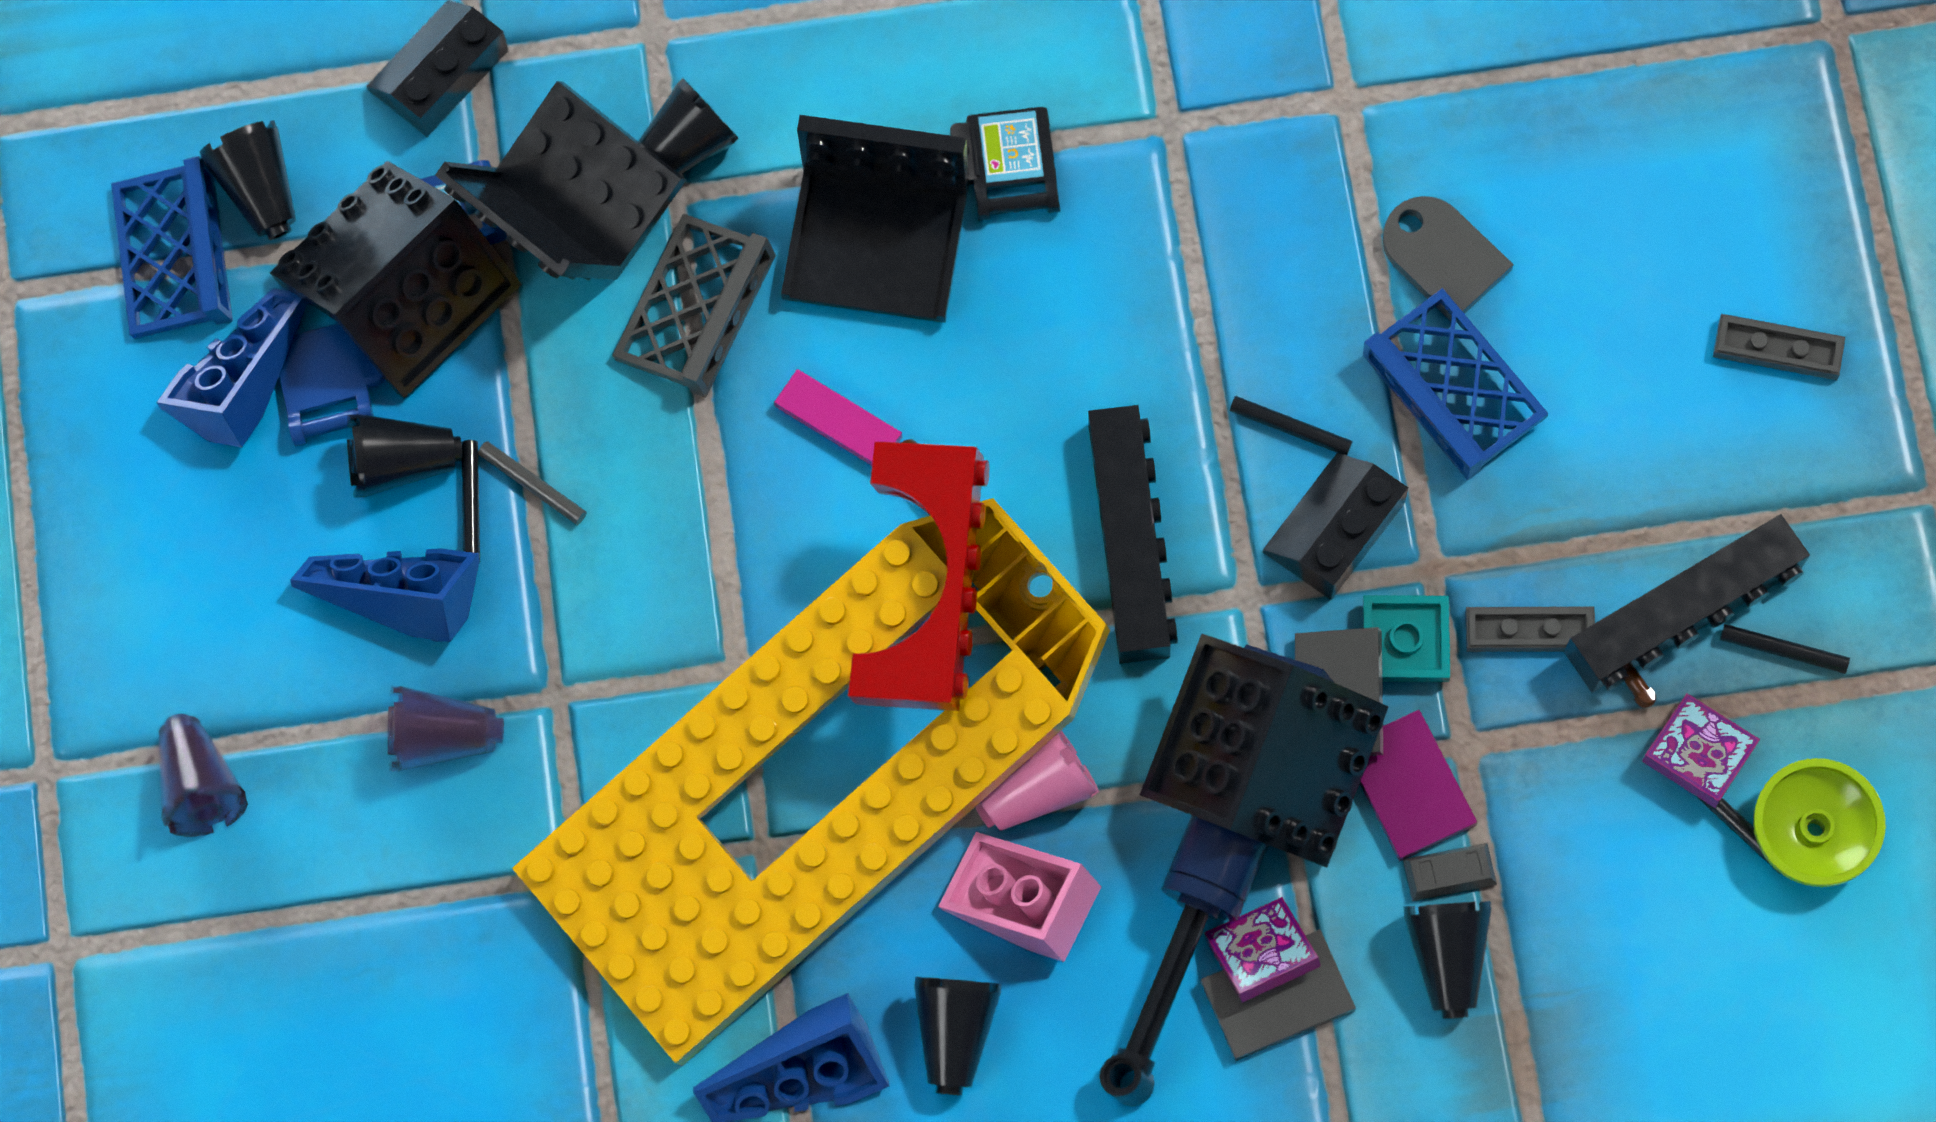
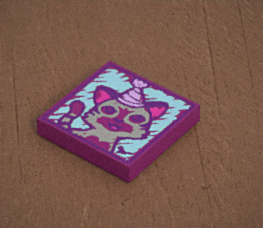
M1686 693L1643 757L1642 762L1716 808L1760 739Z
M1283 897L1241 915L1238 921H1228L1204 932L1206 942L1241 1002H1245L1321 967L1318 955Z

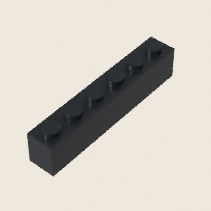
M1138 405L1088 411V427L1119 664L1170 658V644H1177L1178 638L1175 618L1167 619L1165 604L1172 603L1170 578H1162L1160 563H1167L1164 537L1156 538L1154 523H1161L1159 497L1151 498L1149 483H1156L1154 459L1145 458L1144 444L1151 443L1148 418L1140 419Z
M1780 514L1572 636L1563 652L1592 693L1603 686L1608 691L1612 690L1628 679V671L1639 665L1643 670L1651 667L1664 657L1662 651L1674 644L1678 649L1688 645L1699 636L1698 630L1706 625L1711 624L1713 628H1716L1728 621L1734 615L1732 610L1743 603L1747 607L1759 603L1768 596L1769 592L1767 589L1780 582L1782 587H1785L1803 575L1802 567L1810 554L1785 518Z

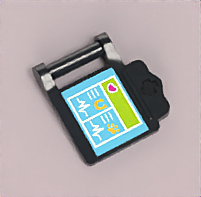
M1034 107L972 114L967 116L966 123H954L951 126L950 136L966 138L969 184H974L978 221L990 220V215L1039 209H1048V213L1060 212L1047 108ZM1045 184V192L988 199L987 190Z

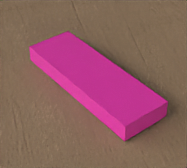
M798 369L774 402L775 407L871 466L875 441L899 443L902 439L901 431Z

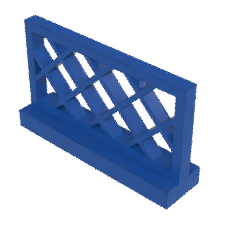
M199 156L184 159V166L111 183L129 333L134 339L208 321H213L217 325L233 321L215 180ZM182 179L184 190L174 204L160 196L169 182ZM141 189L148 196L138 210L133 213L126 208L124 193ZM156 200L170 208L157 228L143 219ZM185 205H186V212L182 210ZM178 214L188 220V229L179 242L165 234ZM127 215L131 217L129 222L127 219ZM142 224L153 233L141 250L138 251L131 246L130 236L138 225ZM163 238L175 247L163 264L159 265L148 256L159 240ZM189 243L191 244V250L187 248ZM183 252L193 259V267L184 280L170 272ZM132 253L136 255L134 260H132ZM144 261L158 270L145 289L135 284L134 276ZM167 275L180 285L165 304L153 296V293ZM194 281L196 283V288L191 286L194 283ZM189 290L197 295L199 311L182 315L175 308ZM136 291H138L139 293H141L140 296L138 297V299H137V292H136ZM149 299L163 308L153 322L140 324L139 313Z
M1443 288L1381 334L1376 332L1364 341L1363 356L1467 481L1480 472L1484 464L1548 417V412ZM1441 303L1452 316L1450 329L1425 326L1427 313ZM1422 317V319H1421V325H1414V324H1413L1414 322H1416L1418 319H1420V318ZM1456 322L1463 330L1455 329ZM1401 332L1419 333L1418 353L1399 351L1391 339ZM1424 334L1449 337L1447 357L1422 354ZM1454 338L1472 340L1478 347L1477 360L1452 357ZM1482 353L1489 361H1481ZM1409 361H1416V370ZM1421 362L1446 365L1444 385L1425 382L1420 376ZM1450 367L1476 368L1473 388L1449 385ZM1480 369L1498 371L1504 378L1503 391L1478 389ZM1510 385L1516 393L1508 392V386ZM1435 392L1443 393L1442 401L1435 394ZM1447 393L1472 396L1470 416L1452 414L1446 407ZM1477 397L1502 400L1500 420L1475 417ZM1507 400L1524 402L1534 414L1524 422L1505 420ZM1460 423L1469 424L1468 432ZM1474 425L1499 428L1497 442L1483 451L1473 439ZM1504 429H1513L1503 437Z

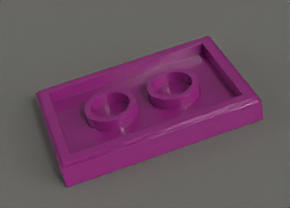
M1420 709L1384 725L1383 755L1369 757L1367 768L1359 784L1400 862L1477 826L1478 822Z

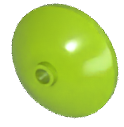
M1812 758L1791 763L1780 769L1768 780L1756 801L1753 825L1761 852L1778 872L1790 880L1803 885L1832 887L1855 879L1873 863L1883 845L1886 819L1879 795L1863 775L1841 762ZM1812 823L1819 825L1822 829V835H1811L1807 826Z

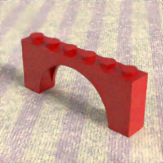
M874 442L870 484L879 494L899 497L917 505L935 520L946 548L947 575L945 586L936 608L927 621L914 634L897 645L871 653H852L848 697L856 705L959 711L960 699H966L968 674L963 673L964 656L971 655L973 645L972 631L967 630L969 613H975L977 605L976 588L971 587L973 571H979L981 564V547L976 545L977 528L983 529L985 522V504L980 503L981 486H987L989 481V462L984 460V456L977 447Z

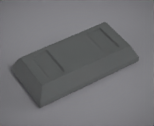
M1487 843L1403 859L1412 902L1497 885Z

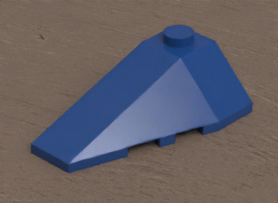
M441 548L426 549L425 557L402 558L401 551L387 552L386 557L376 560H363V556L360 554L308 557L290 579L293 588L411 637L430 639L435 642H451L469 617L480 559L478 553Z

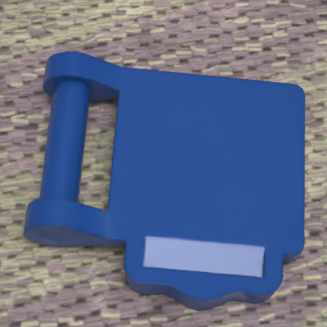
M339 323L295 334L279 377L287 410L288 426L294 446L307 444L308 438L347 428L348 415L362 414L374 416L368 388L380 386L383 384L384 378ZM357 399L358 408L306 422L302 421V413Z

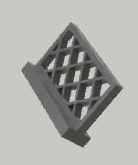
M683 214L612 355L615 361L687 386L691 393L706 398L776 257L769 240L755 233H752L751 237ZM689 229L704 233L708 243L686 252L683 241ZM711 236L716 237L718 239L712 240ZM732 243L743 247L737 259L723 265L721 264L717 249ZM712 252L717 267L695 276L689 261ZM685 263L690 279L668 287L665 280L668 271ZM721 276L724 283L721 293L704 301L699 285ZM694 288L699 303L677 312L672 296ZM667 299L672 314L650 323L647 313L651 305ZM703 312L706 318L703 329L686 336L681 321ZM676 323L682 339L659 347L654 332ZM646 335L650 336L655 350L639 357L628 353L633 341ZM686 348L689 357L682 371L679 372L668 368L663 357ZM658 359L660 364H657V363L652 362V361Z

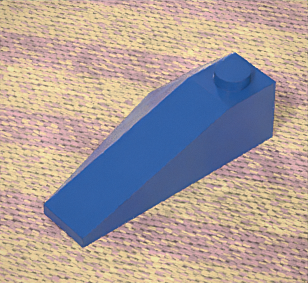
M273 288L237 320L238 328L223 341L216 338L207 346L210 352L194 367L189 363L186 364L175 375L156 402L159 408L209 442L243 447L264 416L308 302L291 291Z
M846 993L808 1010L693 1087V1093L712 1122H730L764 1117L769 1110L794 1107V1111L797 1112L809 1110V1104L835 1101V1106L850 1104L889 1087V1080L868 1026L851 997Z

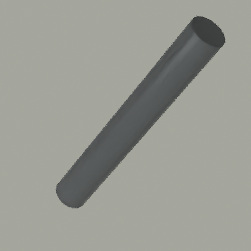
M486 441L482 444L478 451L479 456L574 524L579 525L583 521L587 511L490 442Z

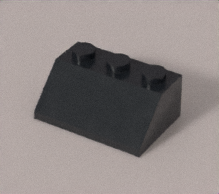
M447 0L366 87L397 114L428 137L509 51L504 32L474 7Z
M1336 453L1265 546L1263 553L1332 600L1405 504L1408 487L1374 463Z

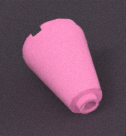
M1062 730L975 807L988 828L996 825L1002 831L1092 798V796L1099 792L1092 775L1086 765H1082L1076 755L1077 751Z

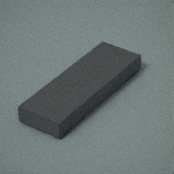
M1721 314L1713 357L1837 380L1840 375L1846 337Z
M1594 606L1466 607V652H1563L1572 636L1595 624Z

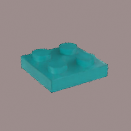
M1363 595V628L1379 627L1382 631V682H1449V596Z

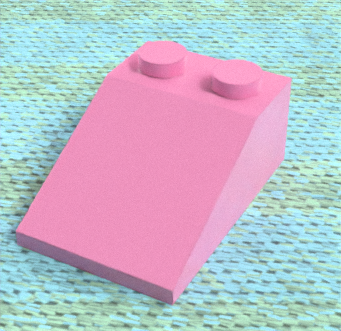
M976 832L938 907L1028 951L1065 962L1101 886L1080 863Z

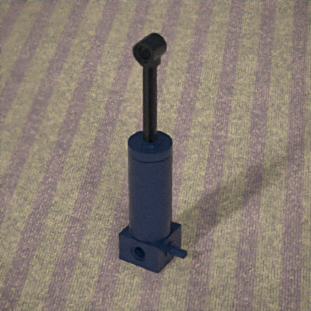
M1245 645L1246 649L1293 664L1334 682L1322 668L1254 646ZM1191 815L1170 866L1169 873H1167L1161 888L1163 893L1176 900L1177 904L1184 908L1126 1049L1119 1048L1116 1055L1111 1056L1105 1061L1100 1071L1102 1087L1122 1104L1132 1107L1138 1106L1146 1102L1152 1095L1155 1084L1151 1073L1155 1062L1150 1060L1207 919L1217 920L1219 918L1232 922L1238 921L1244 907L1243 903L1247 900L1269 845ZM1134 1071V1080L1131 1085L1120 1089L1122 1077L1128 1072Z

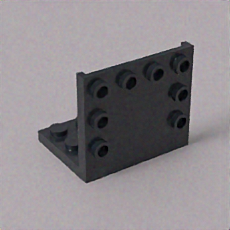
M556 81L498 167L444 162L435 174L446 184L444 190L451 197L462 203L468 201L478 209L475 215L482 222L493 228L499 226L509 234L506 240L513 247L523 253L530 251L540 259L538 266L544 272L556 279H559L561 276L573 280L576 277L591 280V278L617 280L686 182L683 176L562 81Z
M800 115L797 134L803 165V176L782 285V300L946 323L969 190L966 138Z
M389 161L373 169L369 173L367 180L354 193L345 196L339 202L337 209L324 221L314 225L310 229L308 236L295 249L286 252L279 259L278 265L269 272L278 284L336 320L393 390L403 398L410 394L522 285L453 197Z
M1201 634L1141 789L1140 796L1327 868L1335 851L1348 812L1352 807L1362 775L1367 768L1369 757L1379 731L1383 726L1389 706L1293 664Z

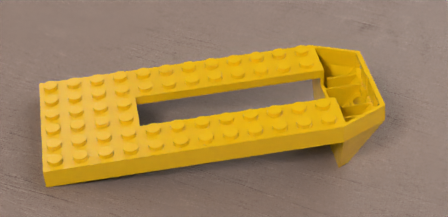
M994 498L980 502L985 504L983 529L977 528L976 545L981 547V564L979 571H973L972 583L978 588L976 611L1012 651L968 689L966 699H960L959 711L944 710L754 880L701 818L849 688L852 653H871L897 645L933 613L945 586L947 555L941 532L931 516L906 522L895 528L512 868L676 1064L685 1065L1074 720L1110 629ZM1041 575L1050 577L1053 584L1052 590L1048 595L1036 597L1031 594L1030 584L1034 578ZM1046 666L1061 681L1056 687L1040 672Z

